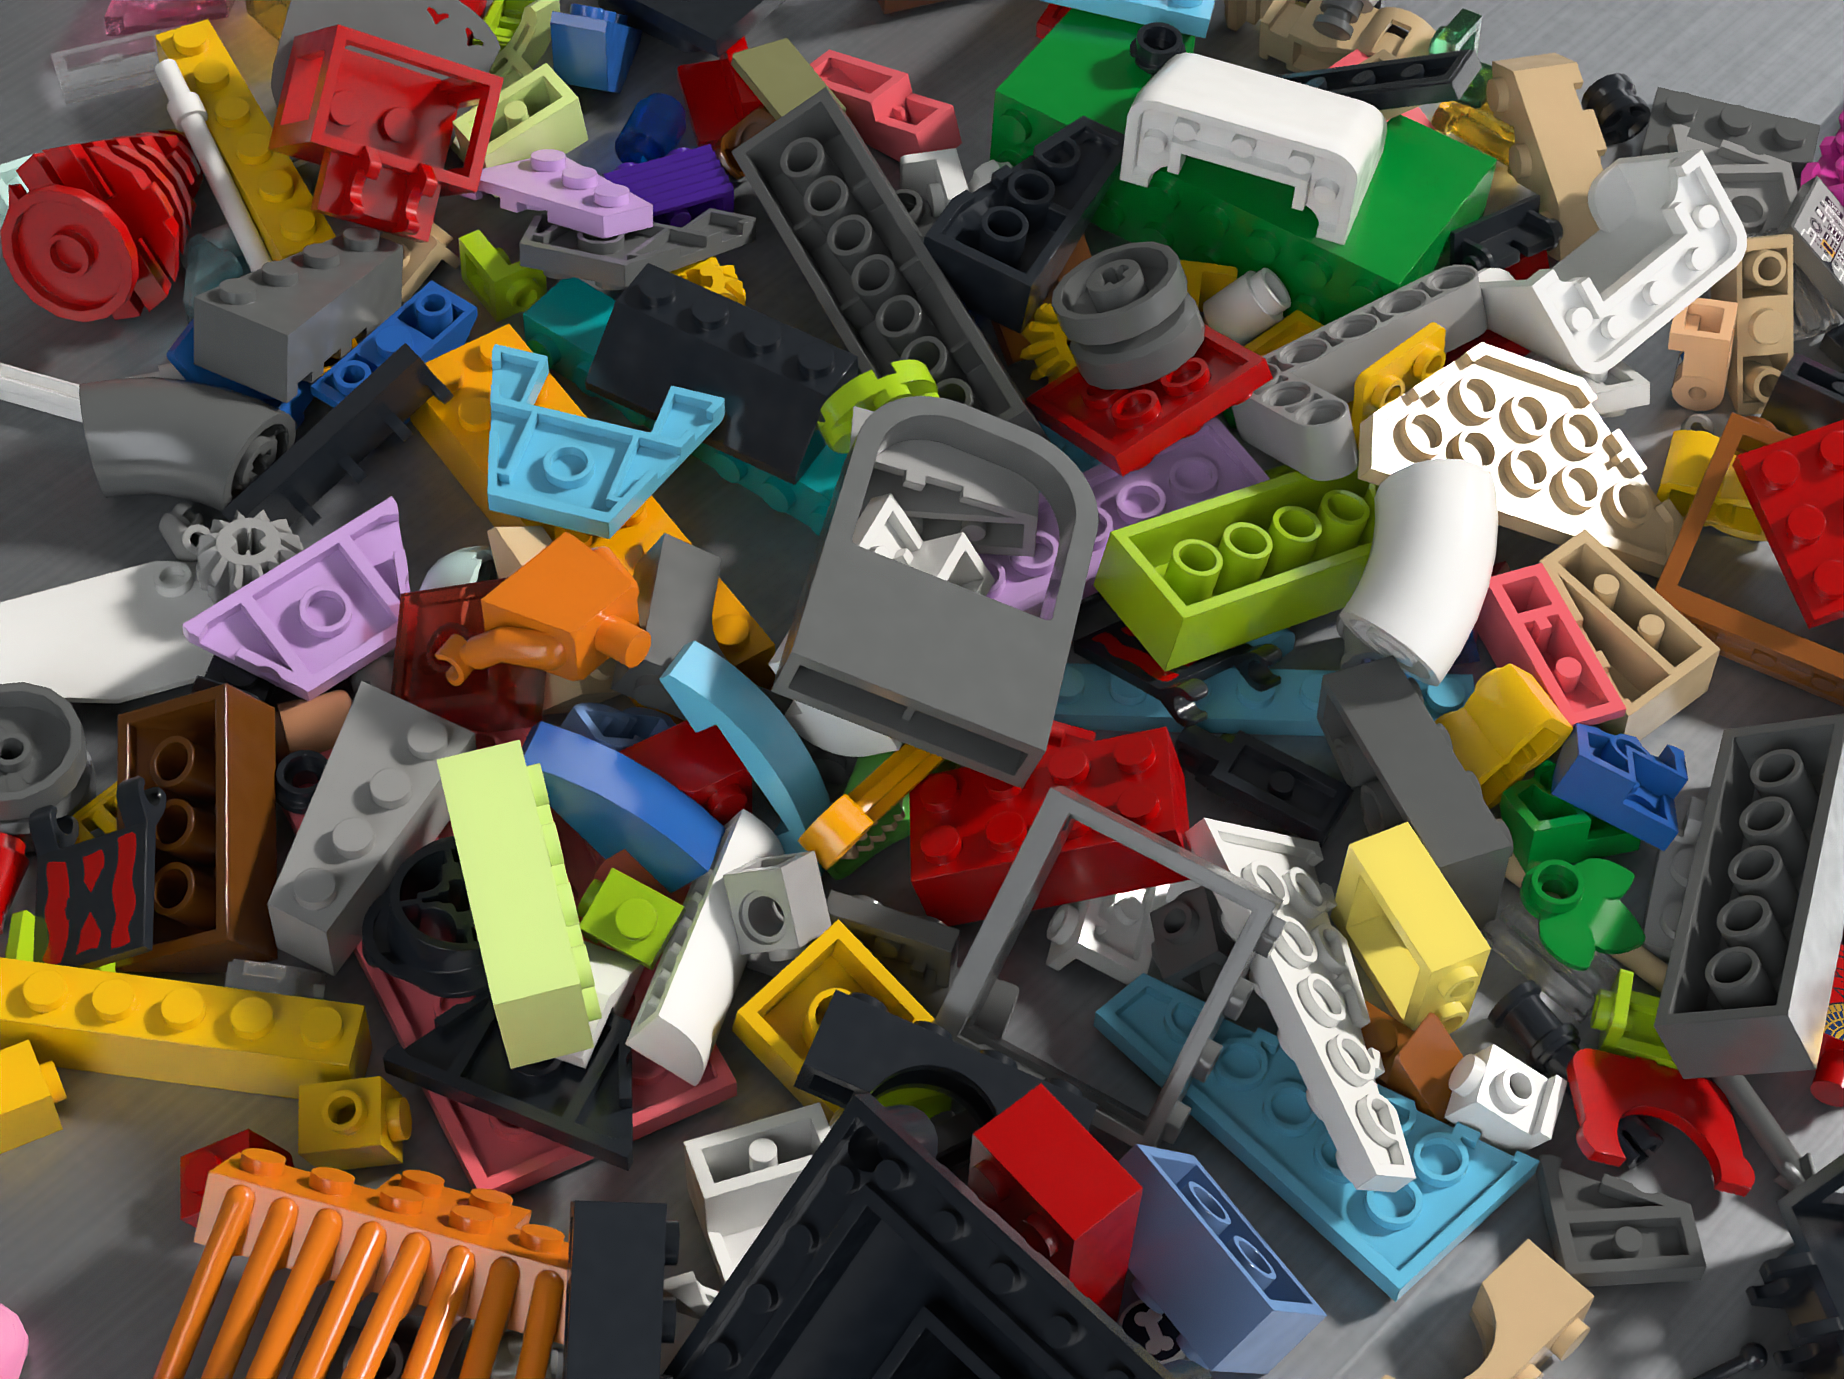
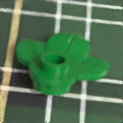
M1588 858L1575 865L1563 860L1553 859L1544 861L1531 868L1524 876L1520 887L1521 901L1525 909L1538 919L1540 942L1546 951L1561 964L1577 971H1587L1592 963L1595 951L1602 954H1622L1641 947L1645 942L1646 936L1637 919L1619 900L1630 889L1635 878V874L1628 869L1600 858ZM1545 892H1553L1559 895L1561 899L1553 898Z

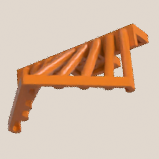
M258 1148L244 1149L242 1153L238 1152L209 1171L194 1237L195 1243L206 1246L152 1379H184L233 1256H246L249 1259L200 1379L233 1378L274 1273L284 1268L292 1269L245 1379H278L315 1289L329 1280L335 1281L334 1286L292 1379L326 1378L357 1305L371 1292L379 1293L341 1379H374L399 1322L418 1304L426 1306L427 1309L401 1379H433L450 1331L464 1317L475 1320L458 1379H490L500 1341L507 1329L523 1333V1342L515 1379L546 1378L553 1342L564 1345L569 1242L564 1241L565 1235L557 1229L544 1225L529 1224L532 1210L512 1205L513 1198L492 1189L477 1188L472 1189L470 1193L444 1187L445 1180L442 1177L421 1170H405L402 1172V1175L396 1173L375 1190L354 1184L355 1177L346 1171L329 1167H316L309 1172L285 1165L286 1158L279 1153Z

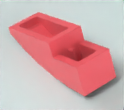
M830 49L809 64L846 108L845 114L853 123L864 143L900 162V158L904 155L952 149L962 144L954 106L913 93L908 73Z

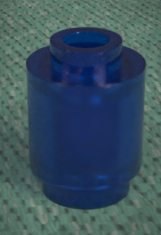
M654 93L640 100L635 105L615 141V152L622 164L627 162L639 164L665 157L678 147L686 132V113L680 102L667 94Z

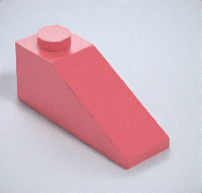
M1539 563L1492 576L1474 627L1497 668H1502L1511 663L1532 674L1572 727L1575 723L1592 726L1623 717L1626 712L1625 705L1543 564Z

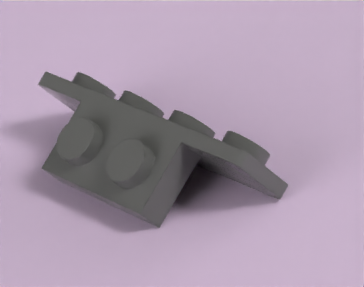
M831 890L826 901L831 925L839 919L935 1019L961 968L957 966L960 930L948 927L939 919L931 916H913L885 907L868 896H850ZM778 910V912L784 917L783 911ZM768 952L750 954L746 967L775 977L794 959L770 961ZM997 979L975 1024L1003 1039L1018 1001L1019 987Z

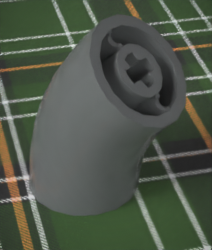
M158 377L117 378L79 385V400L86 441L98 483L106 498L136 494L167 495L193 500L222 511L294 445L296 437L295 421L288 413L257 398L225 387L191 380Z

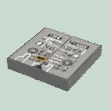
M1815 176L1800 187L1776 235H1793L1794 262L1844 319V207L1822 180Z

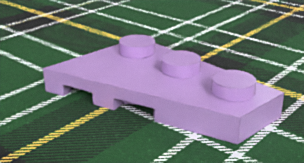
M554 149L537 150L531 154L529 159L483 168L477 192L460 194V196L472 200L481 199L483 195L487 194L499 196L500 208L516 213L526 209L546 210L549 223L603 239L653 227V205L629 192L628 187L614 184L598 175L595 169L584 167L567 158L564 152Z

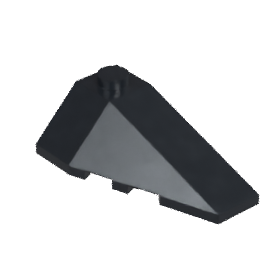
M1082 116L1034 147L1033 155L1012 168L1004 165L993 172L991 181L975 192L971 193L965 190L952 198L926 233L923 244L968 309L1019 334L1023 332L1036 313L1037 308L1048 296L1119 173L1122 164L1124 134Z

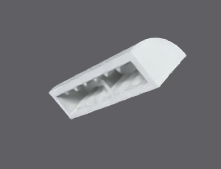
M742 809L724 825L726 830L709 872L692 881L683 903L686 912L663 951L625 1043L694 1087L703 1076L750 954L741 955L723 875L756 858L784 855L783 847L774 832L764 822L745 809Z

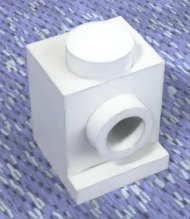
M1493 1044L1474 1055L1468 1054L1464 1056L1455 1066L1449 1079V1088L1452 1090V1094L1444 1118L1455 1125L1459 1122L1482 1133L1479 1140L1512 1156L1515 1155L1517 1150L1524 1153L1552 1138L1567 1081L1558 1075L1548 1079Z

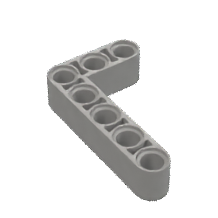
M1452 265L1435 270L1262 356L1267 361L1273 379L1253 391L1252 396L1245 402L1232 406L1239 437L1308 478L1317 481L1339 479L1355 471L1358 467L1359 453L1347 403L1354 400V385L1357 377L1366 368L1431 322L1437 323L1446 330L1445 353L1482 335L1488 328L1477 270L1468 265Z

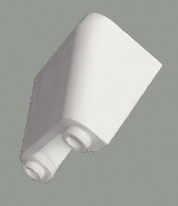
M1185 52L1176 54L1169 59L1137 93L1127 115L1120 180L1147 188L1154 173L1161 167L1168 166L1167 172L1178 175L1186 155L1294 186L1295 190L1291 208L1303 211L1306 205L1315 213L1319 220L1316 237L1345 245L1383 153L1387 134V121L1375 106L1364 101L1199 54Z
M1702 149L1619 158L1603 170L1593 180L1588 192V206L1600 230L1553 268L1539 269L1527 280H1515L1509 272L1501 268H1484L1478 271L1488 325L1487 329L1576 374H1602L1613 368L1734 269L1744 257L1747 248V235L1738 214Z

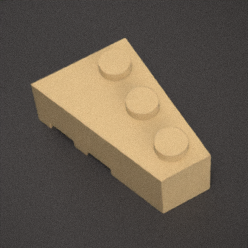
M1586 529L1582 530L1539 561L1545 567L1626 707L1623 717L1599 723L1598 725L1602 731L1612 735L1622 733L1634 736L1641 741L1708 691L1720 648Z

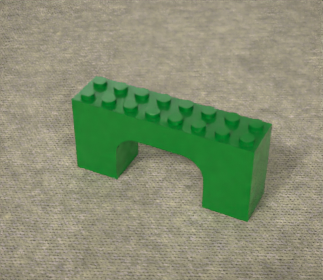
M1071 8L995 90L990 160H995L999 163L1009 162L1014 167L1033 155L1034 147L1082 116L1125 135L1127 115L1137 93L1154 76L1140 69L1135 64V58L1129 52L1131 42L1137 38V33L1144 24ZM1181 33L1186 53H1193L1196 36ZM1401 114L1391 118L1387 122V134L1383 153L1345 245L1316 237L1319 220L1315 213L1306 205L1303 211L1291 208L1295 190L1294 186L1186 155L1178 175L1167 172L1168 166L1161 167L1154 173L1147 188L1120 180V169L1090 223L1131 243L1156 242L1167 245L1178 255L1179 260L1236 267L1238 269L1237 279L1248 271L1257 273L1263 268H1268L1282 281L1291 299V306L1283 311V317L1286 318L1296 310H1299L1325 326L1435 270L1450 266L1451 231L1484 216L1498 159Z

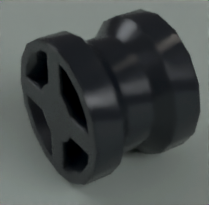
M1614 73L1598 79L1588 87L1581 101L1583 110H1594L1604 141L1608 144H1619L1634 138L1643 131L1651 116L1648 105L1642 98L1636 96L1635 85L1625 74Z

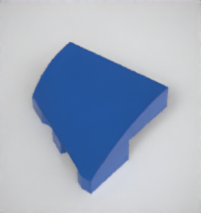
M1575 723L1573 731L1564 742L1553 774L1551 794L1665 852L1679 833L1674 799L1688 781L1684 751L1667 744L1659 757L1650 755L1642 747L1637 737L1622 733L1612 735L1597 727Z

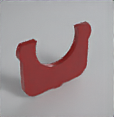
M1590 1048L1577 1051L1569 1061L1566 1073L1577 1120L1580 1125L1576 1132V1141L1588 1160L1620 1167L1627 1158L1618 1140L1617 1128L1619 1120L1630 1115H1648L1672 1124L1695 1142L1711 1166L1714 1176V1190L1743 1197L1750 1192L1755 1182L1754 1170L1743 1156L1729 1101L1722 1090L1707 1078L1683 1079L1679 1070L1660 1066L1654 1060L1638 1056L1632 1059Z

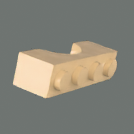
M1527 1239L1481 1283L1469 1315L1481 1339L1483 1363L1464 1379H1542L1544 1374L1539 1368L1553 1354L1561 1361L1565 1360L1576 1350L1589 1333L1590 1328L1583 1321L1595 1296L1530 1239ZM1384 1375L1381 1379H1396V1378L1391 1377V1376H1389V1375Z

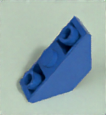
M571 3L569 14L552 11L550 26L554 72L565 84L621 93L640 44L642 30L628 27V16L616 14V12L607 11L602 8Z
M431 280L310 386L311 394L334 408L404 343L424 363L464 345L478 316L477 307ZM410 417L403 422L405 425L410 421Z

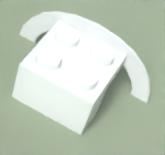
M820 1102L683 1142L687 1190L722 1285L726 1283L831 1130ZM693 1271L664 1279L663 1297H676V1311L699 1320L719 1293V1291L702 1286L696 1280Z

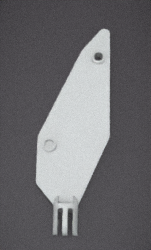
M153 561L0 602V684L26 682L50 688L69 702L118 704L192 684L198 675L204 677L214 654L190 643L183 635L182 626L183 623L213 606V602L208 596V591L202 590L201 584L197 581L195 564L198 562ZM394 648L382 656L392 657Z

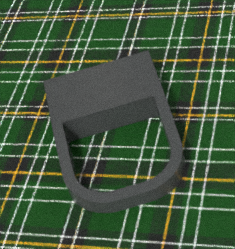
M914 396L897 399L879 407L865 420L842 466L771 691L1011 785L1023 788L1047 749L1098 531L1099 516L1097 502L1084 474L1063 451L1038 434L953 400L932 396ZM909 440L940 442L1009 469L1024 477L1042 493L1050 504L1057 520L1059 547L1039 617L853 543L852 537L878 454L894 444Z

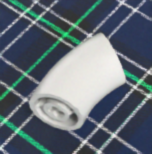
M1438 458L1413 463L1393 472L1379 485L1374 498L1375 528L1369 559L1352 597L1340 613L1344 624L1372 651L1382 658L1393 655L1404 673L1433 686H1438L1461 653L1478 619L1490 584L1496 555L1498 508L1493 475L1481 465L1462 459Z

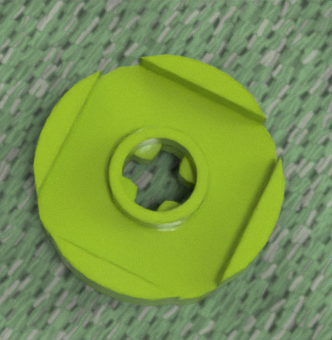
M909 359L892 362L891 365L896 373L877 379L873 370H870L855 377L833 393L820 410L825 423L817 421L818 428L828 447L837 453L849 452L854 406L876 411L879 407L901 398L914 396L939 397L938 386L926 365L921 361Z

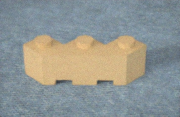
M1557 53L1492 61V78L1488 80L1486 88L1489 108L1493 112L1494 117L1514 127L1515 145H1512L1509 150V166L1513 177L1516 179V183L1540 195L1539 214L1549 219L1554 218L1562 225V239L1559 240L1555 249L1547 251V255L1560 262L1600 230L1588 206V192L1593 180L1603 171L1601 156H1604L1607 151L1594 110H1582L1576 90L1581 89L1584 81L1577 62Z

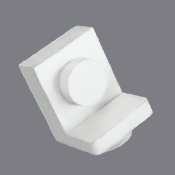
M956 148L908 154L900 158V189L914 190L920 194L921 198L928 200L934 218L940 216L952 198L968 190Z

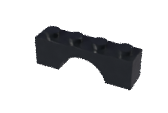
M835 990L793 1086L844 1109L853 1096L857 1094L870 1093L875 1099H878L889 1092L905 1088L934 1090L960 1103L974 1117L980 1128L1040 1083L1087 1131L1098 1106L1097 1103L1083 1098L1082 1092L1069 1082L1057 1078L1042 1080L1017 1069L1016 1062L1005 1054L989 1049H982L978 1052L953 1041L952 1035L947 1030L927 1021L909 1022L889 1013L887 1007L881 1001L870 995L853 992L848 995L839 990Z

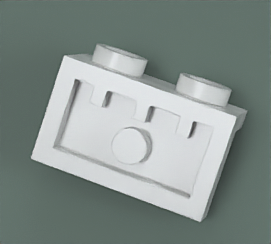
M1170 884L1061 905L1053 915L1047 929V938L1052 942L1046 965L1059 971L1073 960L1078 959L1126 985H1129L1142 973L1147 974L1152 957L1151 944L1155 941L1150 912L1165 905Z

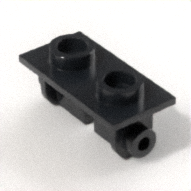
M1534 194L1451 231L1450 266L1468 265L1474 267L1477 272L1484 268L1504 269L1519 262L1520 254L1530 257L1546 249L1547 251L1555 249L1559 240L1563 237L1562 225L1554 218L1549 219L1539 214L1540 195Z

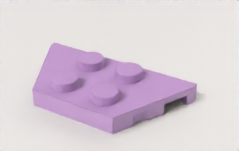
M392 496L183 623V635L190 643L306 701H310L417 634V620L413 596L410 592L409 572L405 549L403 550L396 501Z

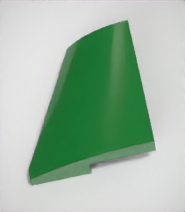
M1549 760L1535 768L1531 779L1517 781L1502 792L1499 804L1501 817L1512 837L1513 854L1525 873L1547 860L1557 859L1572 864L1588 858H1602L1639 850L1641 839L1552 795V779L1556 764Z

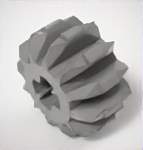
M264 509L254 518H245L236 510L232 522L213 519L212 527L209 531L210 534L199 536V544L196 547L198 563L195 564L197 581L201 584L202 590L208 591V596L214 605L303 551V544L300 542L299 535L292 534V529L289 528L287 519L270 522Z

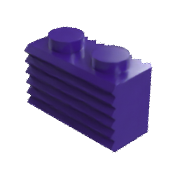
M711 144L693 149L677 148L665 157L639 164L633 162L623 163L613 171L602 174L603 178L614 184L628 187L629 192L653 205V222L684 227L709 208L734 213L733 184L729 181L728 174H725L724 167H721L720 160L717 159L715 151L713 152Z

